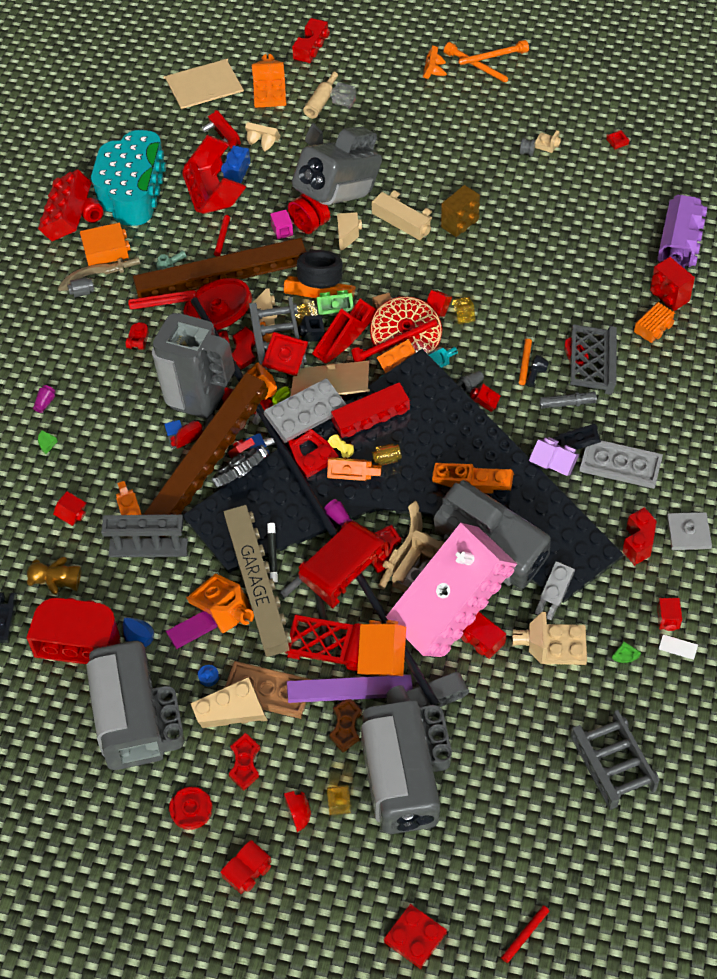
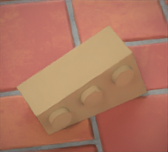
M249 677L190 703L202 728L226 726L234 723L243 724L252 721H268Z

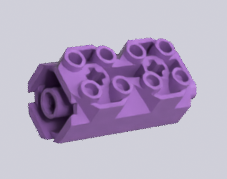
M676 195L674 199L669 201L657 259L659 262L671 257L683 268L685 266H696L698 256H695V254H698L700 249V243H697V241L701 242L703 231H700V229L704 228L705 219L702 216L706 217L707 207L701 204L699 198Z

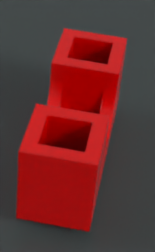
M310 18L305 26V38L298 37L292 46L293 59L311 63L313 58L317 56L318 50L322 48L324 40L329 36L328 22Z

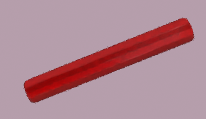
M195 290L135 298L130 299L128 305L133 310L187 302L197 297V293Z

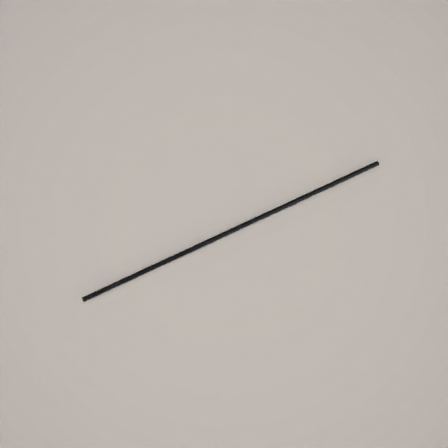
M197 297L192 298L191 303L200 318L211 322ZM214 327L216 336L220 337V335ZM233 359L235 367L234 375L240 382L244 375L242 374L241 370L239 369L238 365ZM259 403L256 412L331 538H333L338 533L283 440L265 417L264 409ZM361 573L356 579L383 624H386L388 620L386 618L387 614ZM405 646V662L430 704L439 706L440 702Z

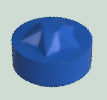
M213 665L201 667L198 671L199 682L204 686L215 685L219 680L217 668Z

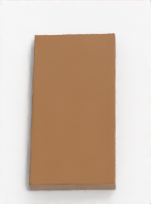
M234 661L225 688L249 677L263 710L299 719L302 718L307 702L288 703L287 681L312 679Z

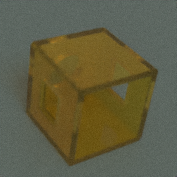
M349 786L327 787L329 814H350Z

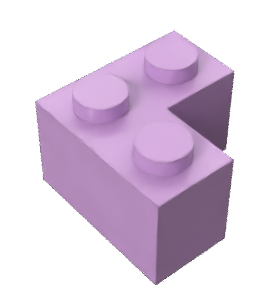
M550 437L538 439L529 461L543 468H551L569 476L579 456L578 453H575L576 449L568 445L562 447L558 445L559 441Z

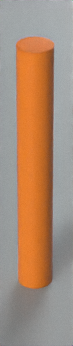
M525 339L518 382L520 385H525L532 345L531 339Z

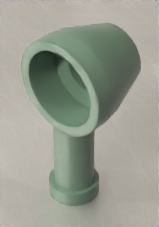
M181 250L180 253L171 258L166 254L160 255L156 263L157 270L174 267V263L187 257L186 253Z

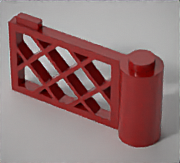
M295 615L290 630L292 642L288 643L290 651L285 652V654H288V658L300 660V657L344 664L348 670L358 671L361 624L351 625ZM299 621L308 623L309 628L299 633L297 630ZM321 625L327 626L329 631L318 636L315 629ZM340 629L347 630L346 636L340 640L334 634ZM313 631L317 638L306 644L302 637ZM332 634L336 642L326 648L322 640ZM301 639L305 645L298 650L291 649L293 642ZM320 642L324 649L318 653H312L309 648ZM339 646L342 650L340 657L331 656L329 651Z

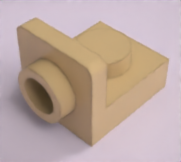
M556 130L553 136L540 133L536 139L535 148L553 153L561 142V138H559L560 131Z

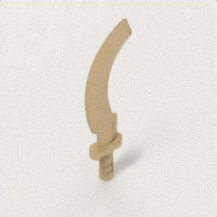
M417 501L408 506L411 525L407 538L397 550H393L389 560L384 561L382 565L386 571L378 584L380 589L384 590L390 577L395 573L400 562L403 561L412 547V535L415 530L422 533V515L419 512Z

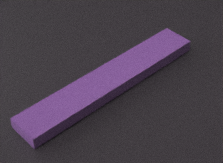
M411 675L287 681L288 703L387 698V692L398 685H402L406 692L412 690Z

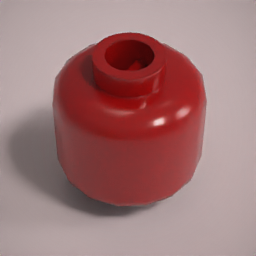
M87 198L81 215L88 222H97L103 216V207L95 198Z

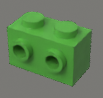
M348 290L337 291V295L331 296L330 292L319 293L320 297H316L318 315L339 313L341 309L349 312L354 308L352 293H348Z

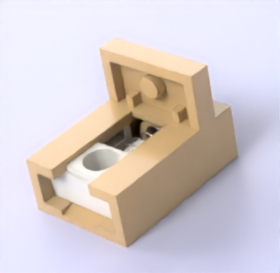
M415 530L412 535V547L392 576V587L406 592L415 581L413 579L418 577L445 542L438 541L427 533Z

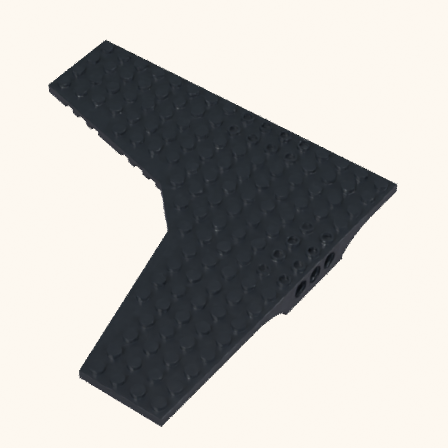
M423 349L368 386L370 392L357 393L345 402L348 405L399 382L410 400V410H407L406 413L396 415L386 422L377 423L367 430L363 429L351 437L341 439L346 444L354 446L353 455L346 459L372 461V465L382 466L381 476H371V479H366V481L327 478V466L309 478L305 477L323 509L330 501L337 499V501H341L350 519H353V521L361 518V515L366 513L383 512V510L410 514L408 506L414 501H417L419 505V512L434 518L443 504V497L451 488L432 481L435 463L473 464L474 468L511 469L514 473L511 490H494L493 493L485 494L550 536V555L530 581L531 583H536L544 590L556 561L575 569L562 603H565L617 563L624 555L535 463L529 461L530 458ZM332 418L312 428L313 431L327 442L332 435H339L332 422ZM303 433V434H301V435L295 437L294 439L296 440L297 438L301 437V436L304 435L305 433ZM308 440L301 444L299 448L303 455H307L316 450L318 446ZM287 442L285 445L293 457V454ZM333 448L335 452L338 454L339 458H343L341 451H339L337 448ZM279 449L265 457L257 465H254L247 474L240 478L237 477L183 515L184 521L228 573L240 569L223 511L244 505L247 506L248 512L252 511L255 519L252 526L258 529L260 536L257 542L258 545H263L265 556H262V559L269 556L268 523H275L276 551L285 550L292 544L296 543L297 545L321 535L327 530ZM329 517L335 528L340 527L338 523Z

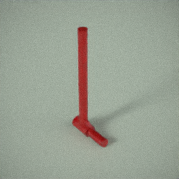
M435 318L365 351L358 347L351 350L354 362L366 361L367 357L439 325V322Z

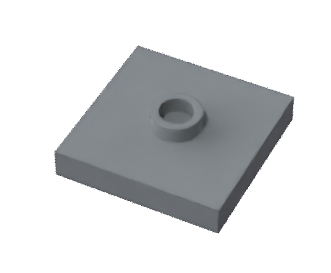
M707 512L667 514L671 550L711 549L712 542Z

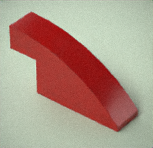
M359 299L351 313L341 309L312 354L326 364L336 358L366 329L377 309L362 299Z

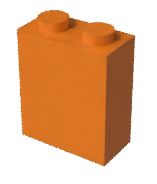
M120 222L80 231L88 266L114 262L120 258H129L128 251H130V245L128 240L125 241L127 239L125 228H121Z
M369 620V624H361L357 674L403 676L406 626L398 625L399 621L387 620L386 624H381V621Z

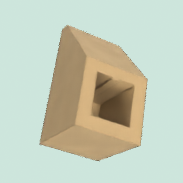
M265 289L252 302H256L257 309L261 308V310L272 309V306H275L274 295H270L269 289ZM277 315L262 317V319H259V322L264 321L266 326L275 325L274 319L278 318Z

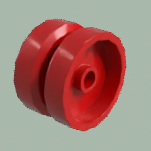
M303 193L288 204L290 218L298 229L306 234L313 233L319 226L324 225L330 219V211L327 205Z

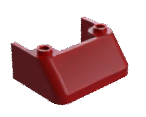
M209 135L205 137L190 157L182 172L195 211L202 214L230 208L246 188L245 185L226 178L219 182L217 174L221 171L223 164L221 156L228 148L229 143Z

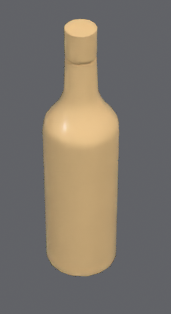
M333 72L326 82L319 84L305 105L303 111L307 117L317 118L333 93L332 85L338 77L336 72Z

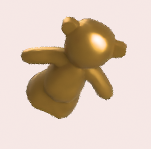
M66 557L57 559L49 567L36 559L33 560L27 570V584L32 586L34 584L42 585L46 583L54 595L58 594V587L66 586L74 591H78L81 579V566H62L67 562Z

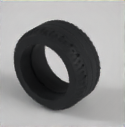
M312 250L303 253L297 260V278L308 287L329 288L338 284L342 279L343 262L333 252Z

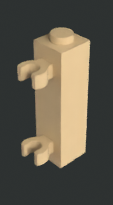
M395 190L390 196L381 192L372 201V214L418 240L429 234L431 230L430 221L432 219L429 216L432 213L430 209H424L422 214L401 203L400 199L397 198L400 193Z

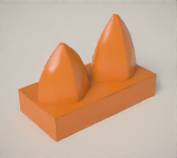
M433 45L426 56L423 77L429 79L431 74L435 76L447 75L438 66L446 62L442 56L437 54L438 47Z

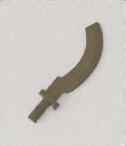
M139 257L128 261H122V258L117 259L118 263L111 265L96 264L78 269L68 275L61 282L57 290L68 291L67 285L70 284V280L80 279L88 275L105 273L107 275L117 271L124 273V268L141 264Z

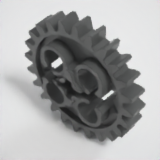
M258 445L243 454H238L227 462L226 466L218 470V473L212 477V481L216 487L233 481L237 477H242L254 465L261 462L262 458L268 454V451L264 445Z

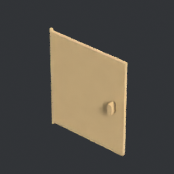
M228 59L163 77L166 79L181 109L244 91L229 65Z
M369 361L333 363L325 366L300 368L298 376L293 375L291 396L326 378L339 395L370 392V389H368Z

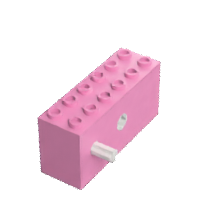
M460 523L387 614L386 618L392 621H399L398 625L406 626V639L423 656H445L450 651V646L454 641L461 638L463 630L474 622L476 614L487 606L489 598L500 590L502 582L513 574L517 563L479 527Z

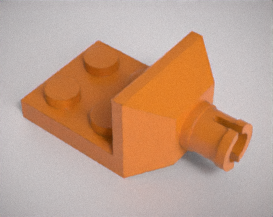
M264 54L262 61L252 64L255 108L286 106L284 64L274 60L272 54H268V59L267 55Z
M216 573L186 597L191 605L212 615L221 633L230 630L239 622L248 625L249 622L247 620L252 622L254 619L251 605L241 586Z

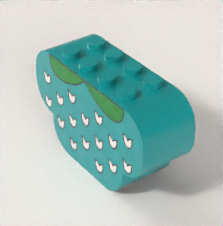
M147 130L131 131L124 135L121 141L115 140L103 144L98 151L91 175L96 192V200L99 201L104 211L112 212L113 218L117 223L120 222L122 225L129 226L142 225L150 220L154 208L157 207V196L160 195L163 172H166L164 150H162L158 134Z

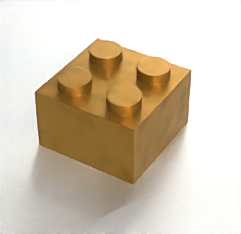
M464 185L442 202L441 228L457 237L464 233L472 224H475L479 219L480 194Z

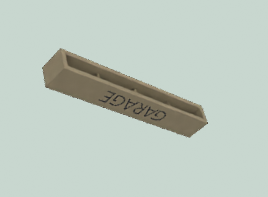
M246 505L223 511L265 656L270 657L290 651L288 643L292 642L289 631H284L283 625H286L284 614H279L278 608L281 607L278 595L274 596L272 592L276 589L273 578L269 579L267 573H270L268 562H263L262 556H265L263 545H258L257 542L260 539L258 529L252 526V523L255 522L252 511L248 512Z

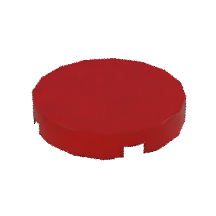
M186 787L179 790L174 798L172 797L169 805L172 821L178 827L186 830H194L206 824L212 815L213 809L210 796L198 787Z

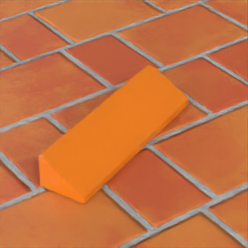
M288 276L284 281L285 294L311 298L320 297L319 293L330 292V296L337 295V291L348 290V293H352V297H354L356 286L340 283L329 288H312L302 284L294 276Z

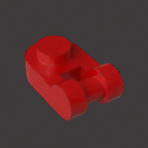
M138 322L131 326L128 338L126 339L127 349L137 347L140 350H145L149 330L145 323Z

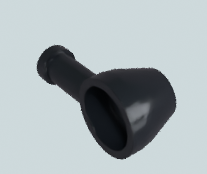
M538 354L535 356L528 380L525 383L528 387H534L537 373H545L549 362Z

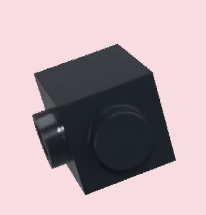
M322 315L304 316L302 322L298 325V334L301 335L302 340L307 342L320 341L325 332Z

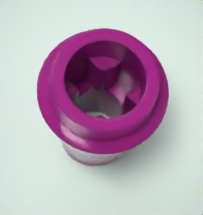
M43 385L42 388H39L33 409L38 413H43L56 397V391L48 385Z
M333 499L325 506L326 514L340 526H343L347 521H352L341 501Z

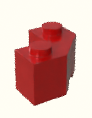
M645 507L628 517L626 527L631 536L625 539L622 552L634 566L650 557L657 521Z

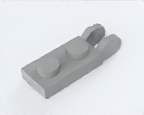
M557 561L555 562L535 614L539 615L543 612L546 602L552 603V606L547 613V619H553L558 606L560 607L575 569Z

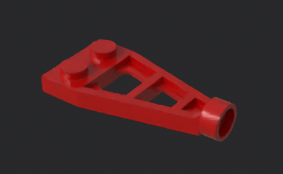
M312 429L304 432L305 434L296 440L293 438L288 441L294 460L306 478L326 468L329 457L339 458L329 442ZM308 440L318 446L316 450L307 455H303L299 448L301 444Z

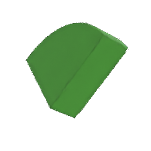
M43 430L38 436L39 446L45 454L58 442L56 437Z
M623 642L613 654L612 660L621 663L632 662L640 657L641 652Z

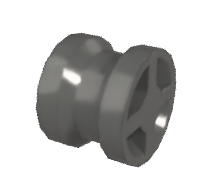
M522 138L520 154L524 155L526 153L533 156L536 140L532 139L529 141L526 138Z

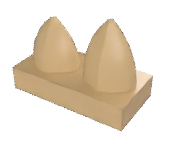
M246 123L247 141L250 145L257 142L259 138H262L261 145L265 152L275 141L279 142L280 134L276 128Z

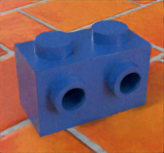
M232 147L231 151L227 154L226 162L222 164L221 172L224 178L242 183L250 165L249 148Z

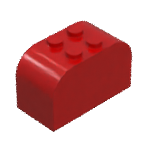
M51 598L42 602L34 612L26 637L34 658L86 665L89 662V654L92 650L120 644L121 641L114 614L108 606L92 600L79 601L74 598Z

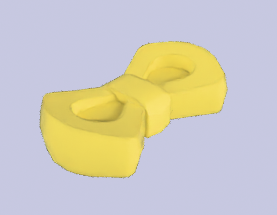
M338 434L332 435L329 438V444L332 448H337L341 451L343 458L346 459L353 455L354 446L346 444Z

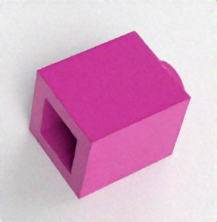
M287 210L271 213V226L276 238L281 239L293 236V226Z

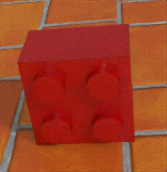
M669 257L654 266L650 291L661 299L666 306L675 311L690 301L695 277Z

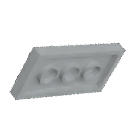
M326 378L264 410V415L286 443L331 419V411L347 404Z
M601 441L585 448L579 472L655 489L663 454Z

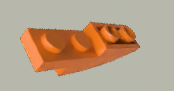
M435 463L432 481L452 487L454 483L459 484L462 480H465L484 493H493L494 490H511L514 473L511 469L474 468L473 464Z

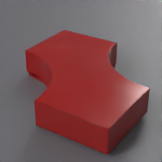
M247 327L232 336L236 344L232 357L241 370L255 361V356L252 353V348L255 345L254 333Z
M392 525L375 532V534L382 537L388 543L389 556L384 561L389 560L394 548L401 543V537ZM377 559L375 565L371 563L377 573L385 570L382 566L384 561L381 562L379 559Z
M246 732L230 746L235 755V764L229 772V777L243 791L259 778V773L254 767V759L260 750V746Z

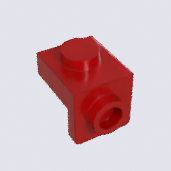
M485 384L478 388L475 387L469 395L475 403L477 402L490 412L495 410L501 396Z

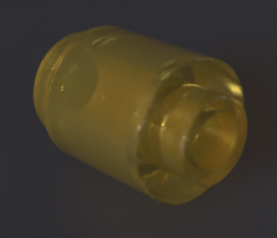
M392 443L375 447V452H372L374 462L380 466L395 463L402 459L398 444L394 445Z

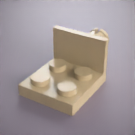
M541 612L529 624V630L513 629L512 645L529 646V652L541 664L587 665L585 625L547 624L546 612Z

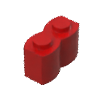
M250 840L225 865L220 872L221 876L240 894L245 891L249 892L256 884V878L260 875L264 876L270 870L271 857Z

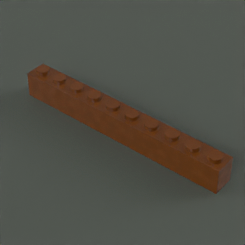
M302 238L134 275L133 279L138 298L196 290L219 279L235 278L240 280L297 267V260L300 255L306 252Z
M247 372L143 515H181L186 505L191 503L193 495L202 487L206 477L213 472L216 463L223 458L226 449L235 441L236 435L245 427L249 417L256 412L261 400L266 398L269 390L263 380Z

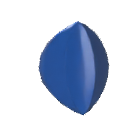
M124 618L123 632L126 642L140 641L145 647L152 643L155 633L150 624L136 618Z

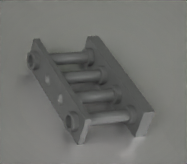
M288 297L289 306L265 310L257 309L256 302L249 303L260 365L263 363L265 352L270 343L263 341L262 336L265 333L293 329L294 338L299 339L295 314H298L297 304L293 303L292 297ZM290 313L291 322L269 326L260 325L259 319H262V317ZM306 354L300 368H304V363H307Z
M103 515L102 536H112L109 545V557H187L188 538H179V536H182L183 515ZM120 536H132V539H121ZM140 536H151V538L140 539ZM159 536H171V538H160Z
M619 710L614 711L613 722L589 732L583 731L581 726L578 725L573 727L571 732V739L609 810L618 807L620 795L647 784L653 793L657 790L659 783L657 772L649 766L628 728L629 724L626 717L621 716ZM618 730L623 739L599 750L593 749L590 744L591 740ZM628 748L633 757L632 759L610 768H603L600 758ZM638 766L643 775L641 778L618 787L613 786L610 781L611 776Z

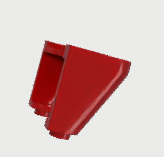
M347 521L329 542L308 561H304L299 566V579L333 609L340 603L337 597L341 593L344 594L346 592V587L371 563L375 565L377 559L383 562L389 556L388 543L382 537L359 523Z

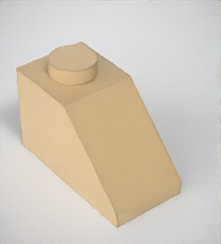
M357 212L337 214L340 250H344L359 237L362 221L358 219Z

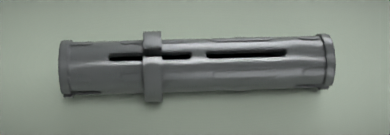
M574 392V394L540 397V408L573 405L579 407L582 404L596 403V392Z

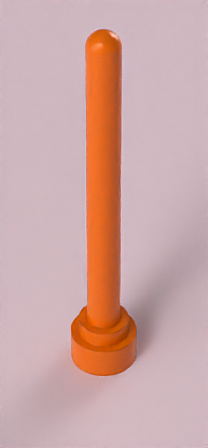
M522 40L515 46L461 58L458 63L464 65L513 52L527 53L529 45L526 40Z
M448 42L444 47L443 52L448 56L455 55L460 59L469 57L467 54L457 50L456 45ZM479 61L470 63L502 82L508 81L507 76Z

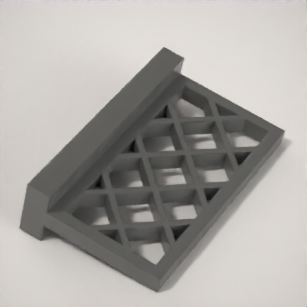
M572 325L570 385L603 389L605 394L612 395L616 386L617 327L609 326L608 330ZM576 331H577V332H582V333L585 334L586 336L583 337V338H580V337L576 334ZM594 335H603V339L598 341ZM590 339L594 345L589 347L584 341ZM580 344L586 350L580 352L576 349V346ZM598 347L603 353L598 355L593 349ZM590 353L594 359L589 361L584 355ZM580 358L585 365L580 367L575 361ZM598 361L603 367L598 370L593 363ZM589 367L594 373L588 375L584 369ZM580 373L585 379H575V375ZM598 375L603 380V383L596 382L593 378Z

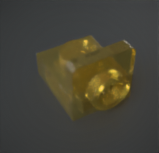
M470 297L452 300L458 324L475 321L474 304Z
M314 301L297 306L298 314H295L297 324L302 322L304 316H318Z

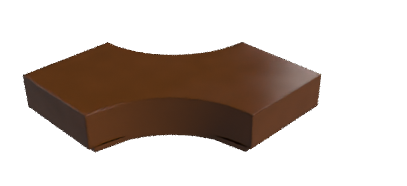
M351 699L343 700L333 708V712L337 717V725L329 736L342 753L359 741V736L355 731V723L360 715H362V710Z

